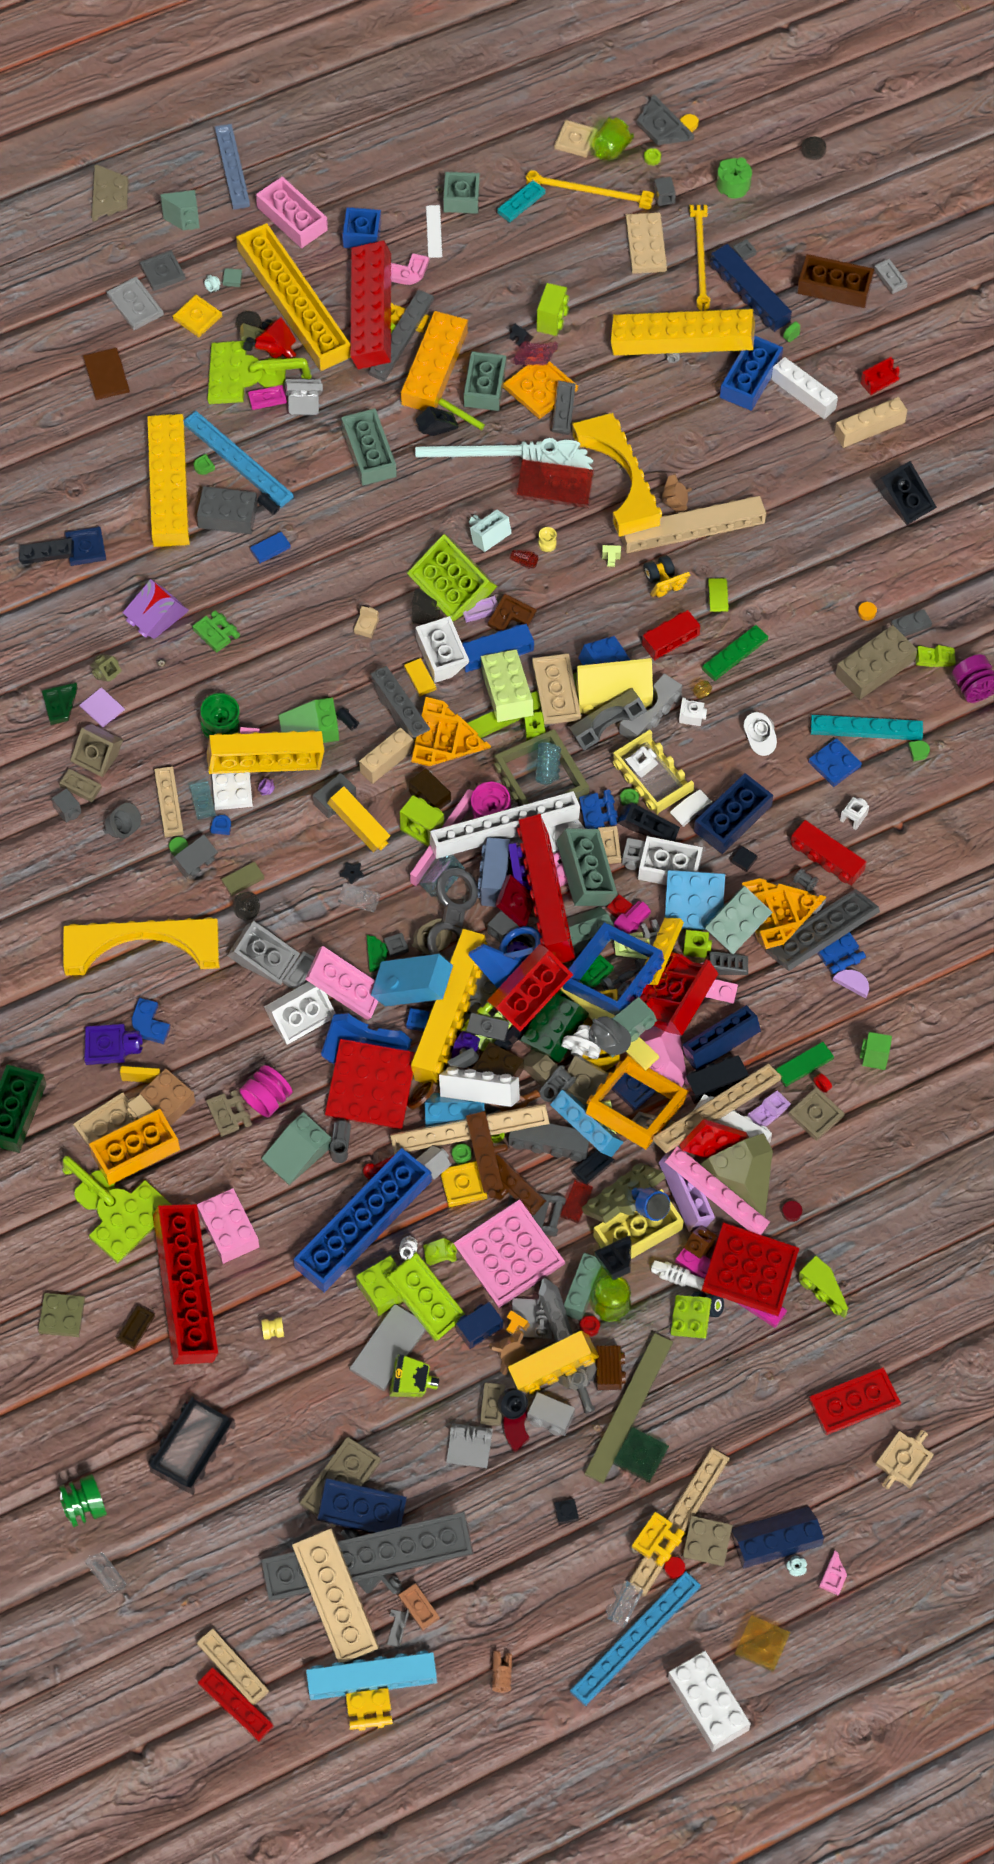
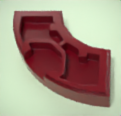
M528 1406L525 1413L517 1419L504 1417V1434L508 1445L514 1453L530 1440L525 1430V1421L530 1409Z

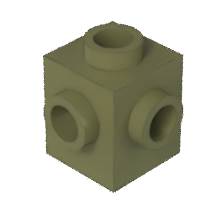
M101 654L90 664L93 669L92 674L97 680L109 682L122 672L114 656Z

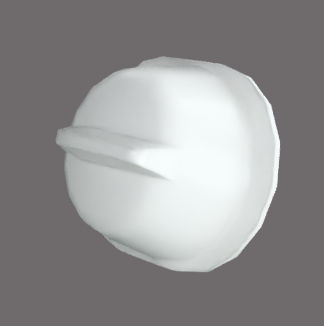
M754 712L748 715L744 721L745 732L754 752L762 756L769 755L775 750L777 745L774 723L765 714Z

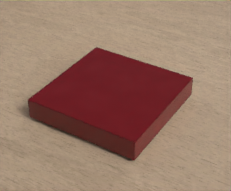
M508 875L505 878L495 906L519 927L527 925L535 902L532 900L530 891L512 875Z

